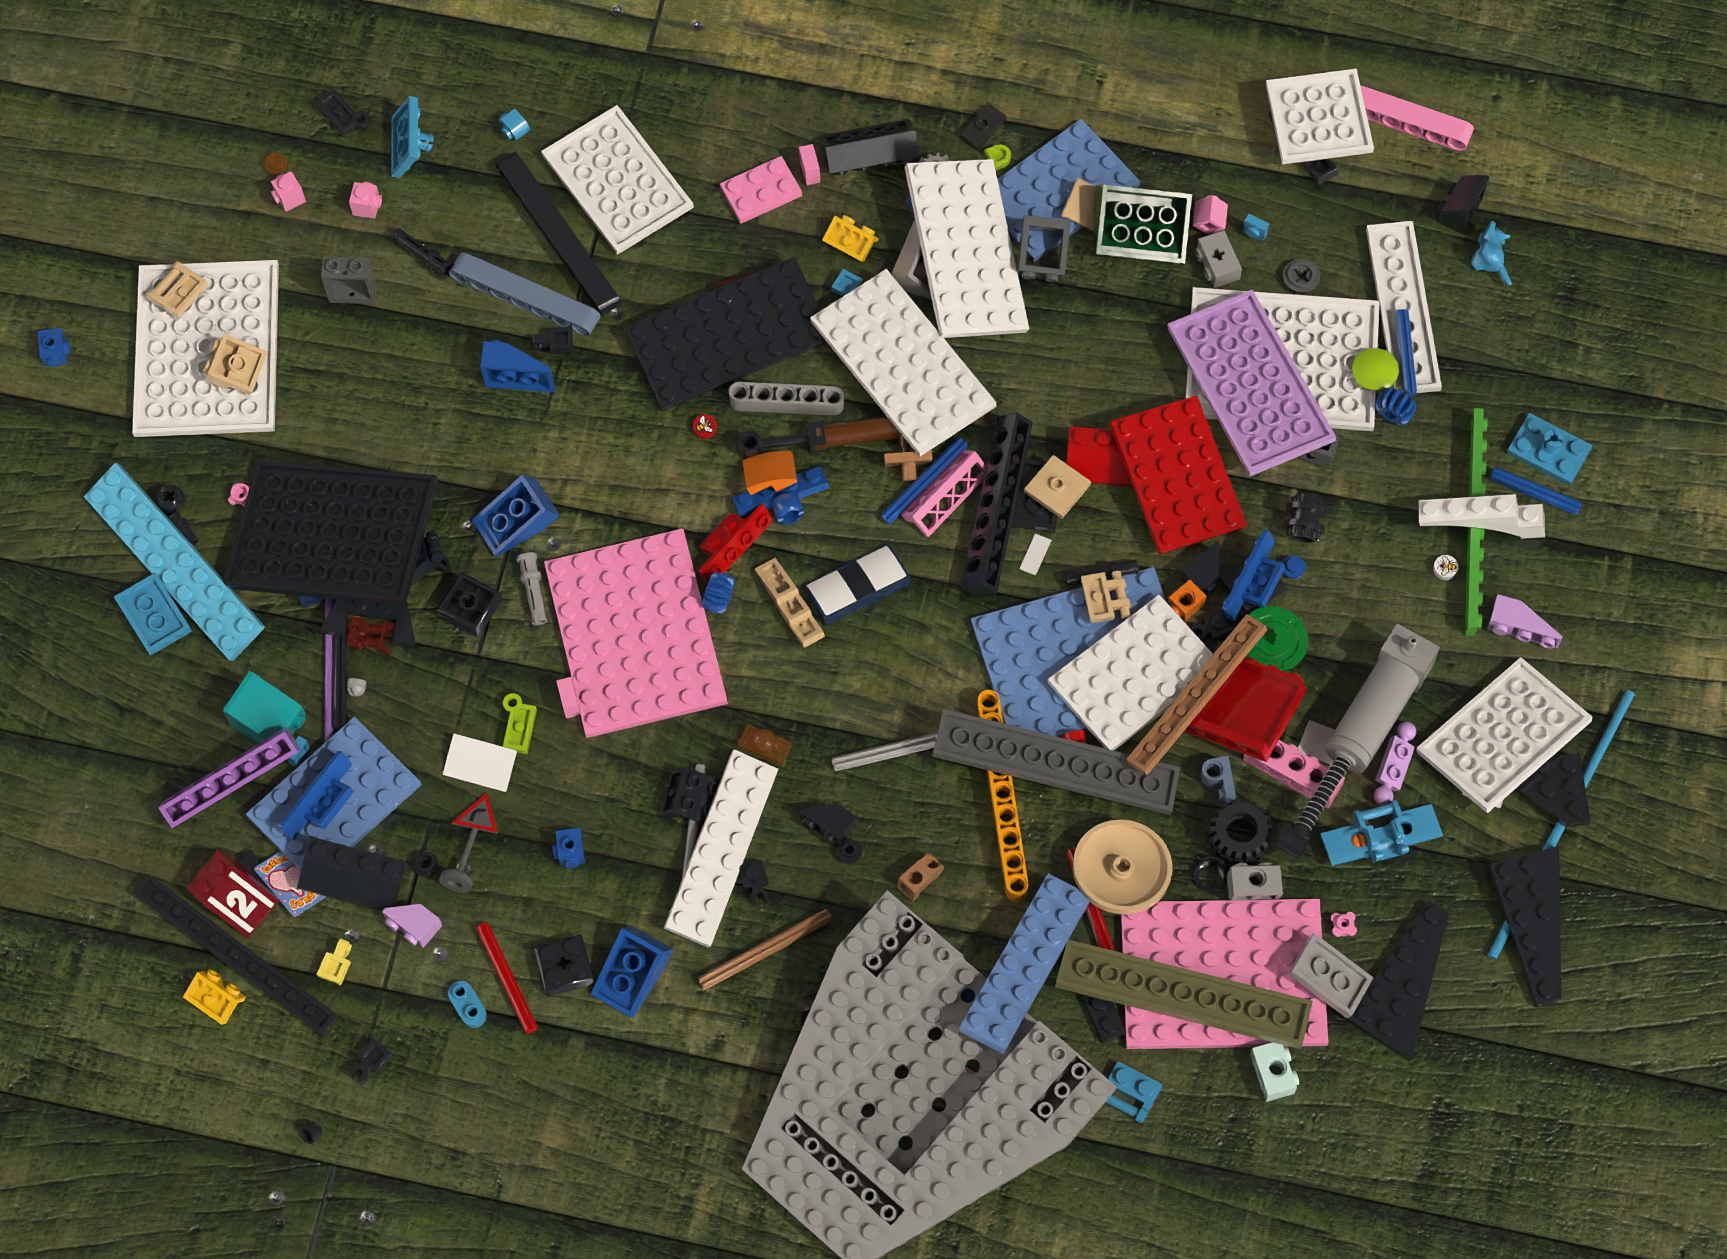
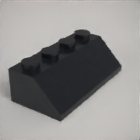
M909 119L820 136L827 169L830 174L834 173V175H842L847 173V170L852 169L857 171L867 170L869 166L873 165L889 166L892 162L899 160L901 162H910L914 160V157H920L916 131Z
M310 836L297 889L383 911L385 908L395 907L407 862Z

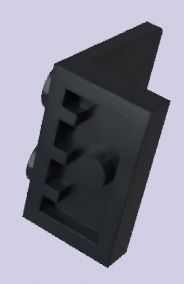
M686 766L671 771L660 817L669 820L682 816L704 825L721 780Z

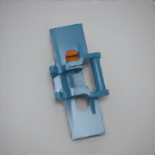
M1396 800L1390 801L1388 805L1361 812L1360 810L1353 811L1354 825L1320 834L1331 866L1361 858H1371L1374 863L1404 855L1409 852L1410 845L1443 836L1432 804L1401 812ZM1392 814L1391 822L1387 826L1374 829L1373 825L1366 826L1364 822ZM1401 824H1407L1411 828V833L1404 835Z

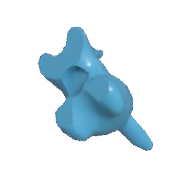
M1491 220L1485 231L1482 230L1478 242L1481 247L1473 255L1471 264L1477 271H1497L1502 281L1510 286L1512 282L1503 265L1504 253L1501 244L1505 243L1506 239L1510 238V235L1504 234L1503 231L1495 227V222Z

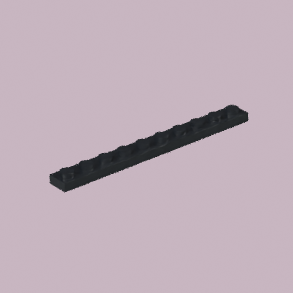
M147 874L133 890L132 894L322 1037L339 1018L336 1013L151 875Z

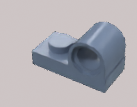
M1229 756L1207 760L1201 770L1200 780L1202 784L1207 788H1221L1218 789L1220 803L1227 802L1230 805L1231 800L1237 798ZM1210 770H1214L1219 775L1217 777H1211L1207 774V772Z

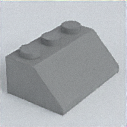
M915 220L891 275L904 291L932 300Z

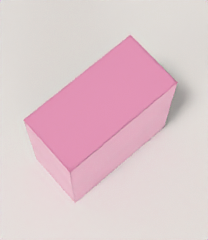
M813 144L799 147L800 164L806 185L820 183V168Z
M572 678L557 680L566 719L581 715Z

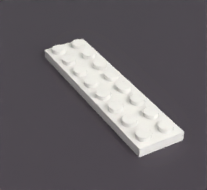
M1413 221L1367 225L1366 233L1386 351L1395 357L1399 366V374L1392 387L1396 390L1401 389L1403 392L1395 314L1399 309H1407L1409 311L1417 385L1416 393L1441 391L1442 385Z
M735 749L731 752L664 929L707 948L711 946L739 874V867L743 863L776 777L777 768Z

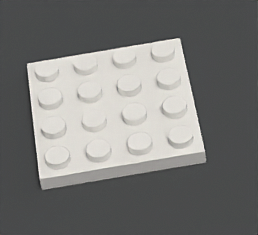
M1357 69L1266 80V89L1282 164L1373 153L1374 146Z

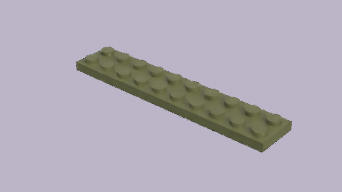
M1072 940L1067 941L1055 988L1297 1049H1302L1313 1002L1312 1000Z

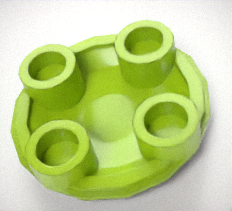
M1371 348L1358 354L1354 359L1352 371L1358 387L1377 391L1393 386L1399 374V366L1395 357L1388 351Z

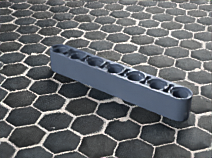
M461 252L449 271L450 276L460 283L559 326L572 327L573 332L582 336L589 337L601 317L600 313L592 307L467 253Z

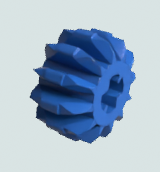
M1394 387L1385 388L1378 396L1375 404L1379 415L1397 425L1407 424L1412 419L1417 407L1414 399L1409 397L1408 393L1402 392L1401 389L1396 390Z
M723 572L712 574L704 593L703 608L714 613L722 614L725 612L735 587L734 577Z

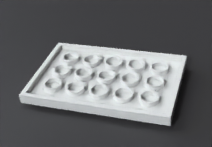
M618 105L541 151L543 158L617 255L694 208L693 202Z
M1158 595L1048 679V684L1103 747L1114 751L1164 713L1213 654L1167 602Z
M1520 657L1417 747V753L1488 813L1592 722V716Z

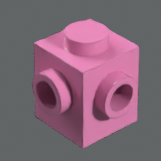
M291 171L281 174L271 181L274 189L271 191L272 197L277 204L281 203L285 212L306 202L302 188Z
M354 182L349 200L352 214L354 216L375 219L377 210L380 209L382 203V196L379 195L377 186L369 182Z
M1209 195L1195 201L1193 226L1207 235L1225 229L1228 204L1214 195Z

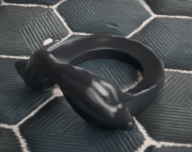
M1198 855V864L1193 872L1195 883L1199 888L1206 891H1214L1220 888L1230 870L1226 862L1214 855ZM1213 861H1216L1218 863V882L1213 886L1203 885L1199 880V873Z

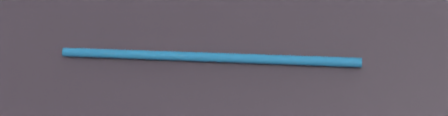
M1630 690L1625 691L1583 771L1585 789L1635 695ZM1559 822L1556 823L1543 850L1555 847L1565 829ZM1506 920L1487 955L1492 960L1497 959L1510 934Z

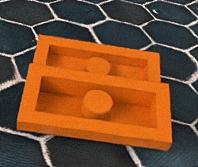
M791 451L767 452L743 460L746 489L750 495L769 486H773L777 492L797 482L794 458Z

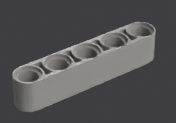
M736 382L729 388L730 405L738 411L838 415L844 409L843 392L835 386ZM738 394L745 395V397L741 399L735 398V396ZM762 395L768 396L765 400H761L758 397ZM786 396L792 398L789 401L782 400V398ZM807 398L815 399L813 402L805 401ZM830 399H837V400H839V401L836 402V403H830V402H828Z

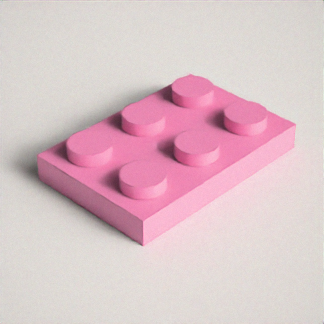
M782 156L720 183V188L740 224L802 196V191Z

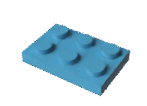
M156 572L114 596L150 656L192 632Z

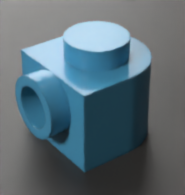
M516 109L504 113L499 119L503 127L501 131L508 140L513 139L517 141L530 131L528 123Z

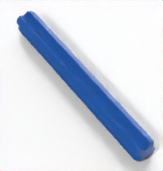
M957 438L881 514V519L886 524H891L967 448V443L962 438Z

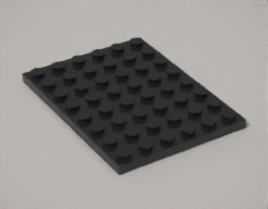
M258 460L223 583L233 590L406 605L439 479L437 475Z

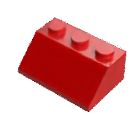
M1081 427L1069 428L1068 466L1090 480L1092 484L1133 487L1111 430Z

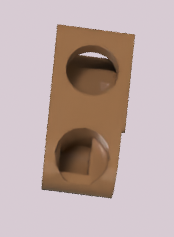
M928 853L899 877L897 888L914 902L920 893L942 873L944 865L931 853Z

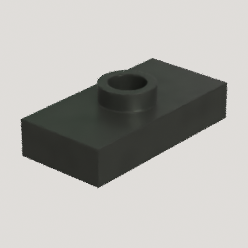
M988 103L960 133V139L978 151L1006 121V115Z

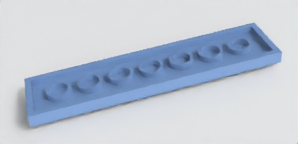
M1047 874L961 1023L960 1032L1002 1054L1005 1053L1090 903V900L1086 898L1081 890Z

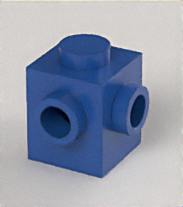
M62 329L38 331L39 354L44 366L57 367L68 363L67 354H71V347Z
M574 828L556 831L557 844H553L554 859H559L560 865L566 868H576L580 864H584L585 856L581 829Z

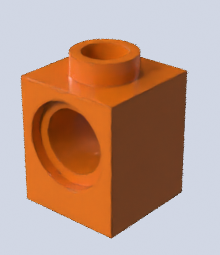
M1188 580L1169 597L1168 605L1185 622L1205 605L1206 595L1191 580ZM1185 599L1190 601L1191 604L1185 606L1182 605L1179 601Z

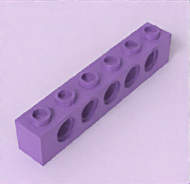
M285 727L161 802L159 810L170 827L173 828L296 754L300 746L289 729Z

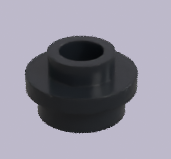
M847 839L839 844L837 854L842 862L852 864L860 859L862 848L857 841ZM851 847L854 849V852L847 854L845 849Z
M423 852L416 856L413 866L417 874L425 877L431 876L438 869V860L434 854ZM424 862L431 863L428 868L422 867Z

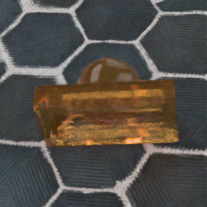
M747 724L738 743L739 749L780 766L783 765L792 747V742L775 736L770 730H761Z

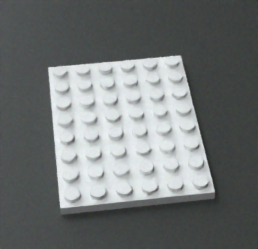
M278 260L183 264L205 279L208 286L179 318L158 304H154L146 296L172 270L173 264L139 266L132 431L134 437L275 431ZM179 275L161 296L164 297L182 276ZM223 334L268 352L251 395L229 386L225 389L205 380L207 374L203 373L207 360L212 361L215 353L211 352L215 340H221Z
M1193 287L1191 314L1247 291ZM1254 292L1331 428L1373 431L1376 391L1360 388L1356 385L1352 366L1354 359L1360 352L1378 347L1379 301ZM1188 367L1186 398L1197 395L1206 419L1218 420Z

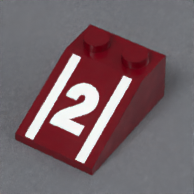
M219 850L216 851L186 887L201 903L247 938L253 934L280 901L230 852Z

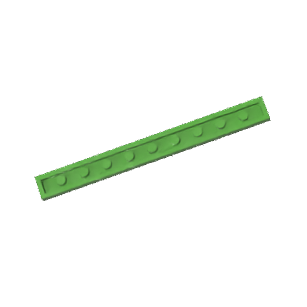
M1474 408L1471 416L1469 497L1485 496L1486 482H1482V475L1486 473V461L1482 460V453H1486L1487 439H1483V432L1487 430V418L1483 417L1484 409ZM1468 527L1465 636H1475L1477 628L1482 626V614H1478V606H1482L1483 592H1479V584L1483 582V570L1479 569V562H1483L1484 548L1480 547V540L1484 539V528Z

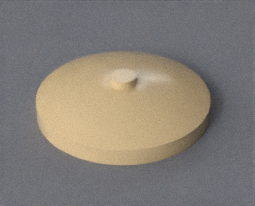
M1110 820L1096 825L1081 838L1073 858V875L1079 890L1096 907L1114 914H1135L1149 909L1163 897L1172 876V859L1164 841L1147 826L1130 820Z

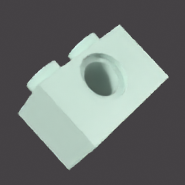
M1272 1042L1252 1048L1250 1056L1265 1101L1295 1094L1296 1085H1299V1079L1296 1071H1291L1289 1065L1291 1055L1288 1047ZM1271 1066H1279L1283 1073L1274 1075L1270 1072L1269 1068Z

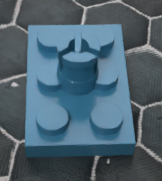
M409 96L391 117V177L401 178L410 169V166L419 159L420 150L429 152L433 146L428 144L429 141L433 142V134L420 132V127H418L420 107H418L417 97Z
M1529 413L1506 454L1570 486L1593 445Z

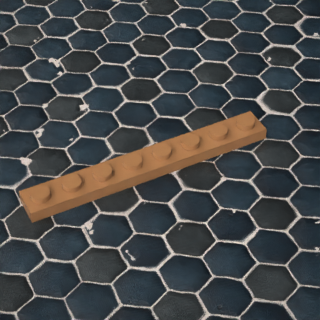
M1247 614L1129 755L1126 759L1129 765L1146 776L1150 773L1267 631L1266 625Z

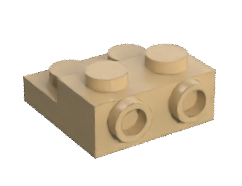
M223 334L221 340H215L211 352L215 353L212 361L208 359L203 370V373L207 374L205 380L225 389L229 386L251 395L268 352Z

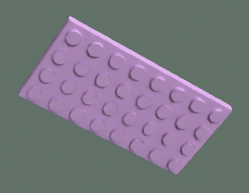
M1253 290L1168 323V330L1249 477L1336 441V435Z

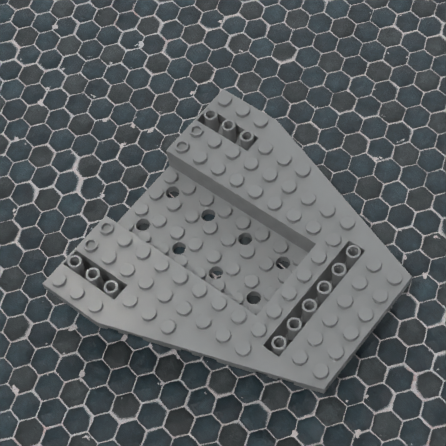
M888 890L837 947L742 1167L743 1171L842 1259H879L916 1235H920L950 1217L963 1207L977 1201L978 1198L1009 1182L1037 1163L1044 1161L1057 1151L1059 1152L1066 1148L1117 1089V1086L1041 1021L1037 1022L1028 1013L1004 1054L960 1032V1025L987 978L970 965L957 949ZM965 990L975 992V999L970 1003H965L961 999V995ZM932 1028L942 1030V1036L937 1041H932L928 1038V1033ZM972 1060L978 1061L980 1064L979 1071L974 1074L966 1071L967 1063ZM899 1066H906L909 1070L908 1076L904 1079H898L895 1076V1070ZM936 1099H944L947 1105L944 1111L936 1112L933 1110V1102ZM866 1104L875 1106V1113L871 1117H864L862 1115V1108ZM910 1137L913 1140V1146L910 1150L904 1151L900 1149L899 1142L902 1138Z

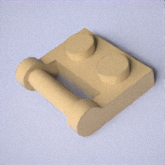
M176 261L172 265V270L146 296L151 302L158 304L179 318L208 286V283L198 274ZM179 275H181L182 277L176 282V284L168 291V293L164 297H162L161 295L166 291V289L175 281V279Z

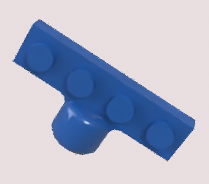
M821 466L796 474V483L777 492L773 486H769L752 495L747 491L732 496L733 504L739 517L745 518L750 516L760 504H764L767 510L774 511L778 522L784 525L798 522L804 514L800 499L829 489L828 481Z

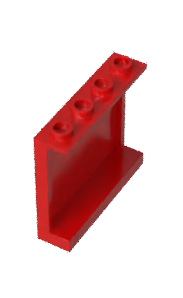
M1251 657L1244 658L1184 732L1267 762L1307 689L1302 677L1294 672L1286 673L1274 665L1266 666Z

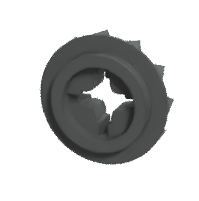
M1305 259L1291 261L1283 272V283L1288 286L1289 290L1292 289L1297 294L1300 292L1308 294L1309 291L1316 289L1320 281L1318 267ZM1307 272L1305 277L1306 281L1301 279L1300 281L1296 282L1297 274L1301 276Z

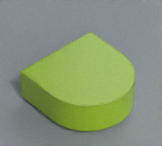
M997 144L984 150L987 160L993 159L995 171L1006 167L1011 161V151L1005 145Z

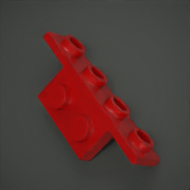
M760 504L746 520L730 513L699 546L704 553L711 556L698 570L707 584L711 575L715 572L725 573L773 522V518L764 504Z

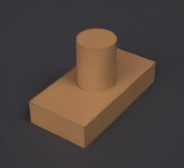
M929 450L922 456H919L916 452L884 454L885 467L902 466L903 482H913L917 479L916 465L932 463V450Z

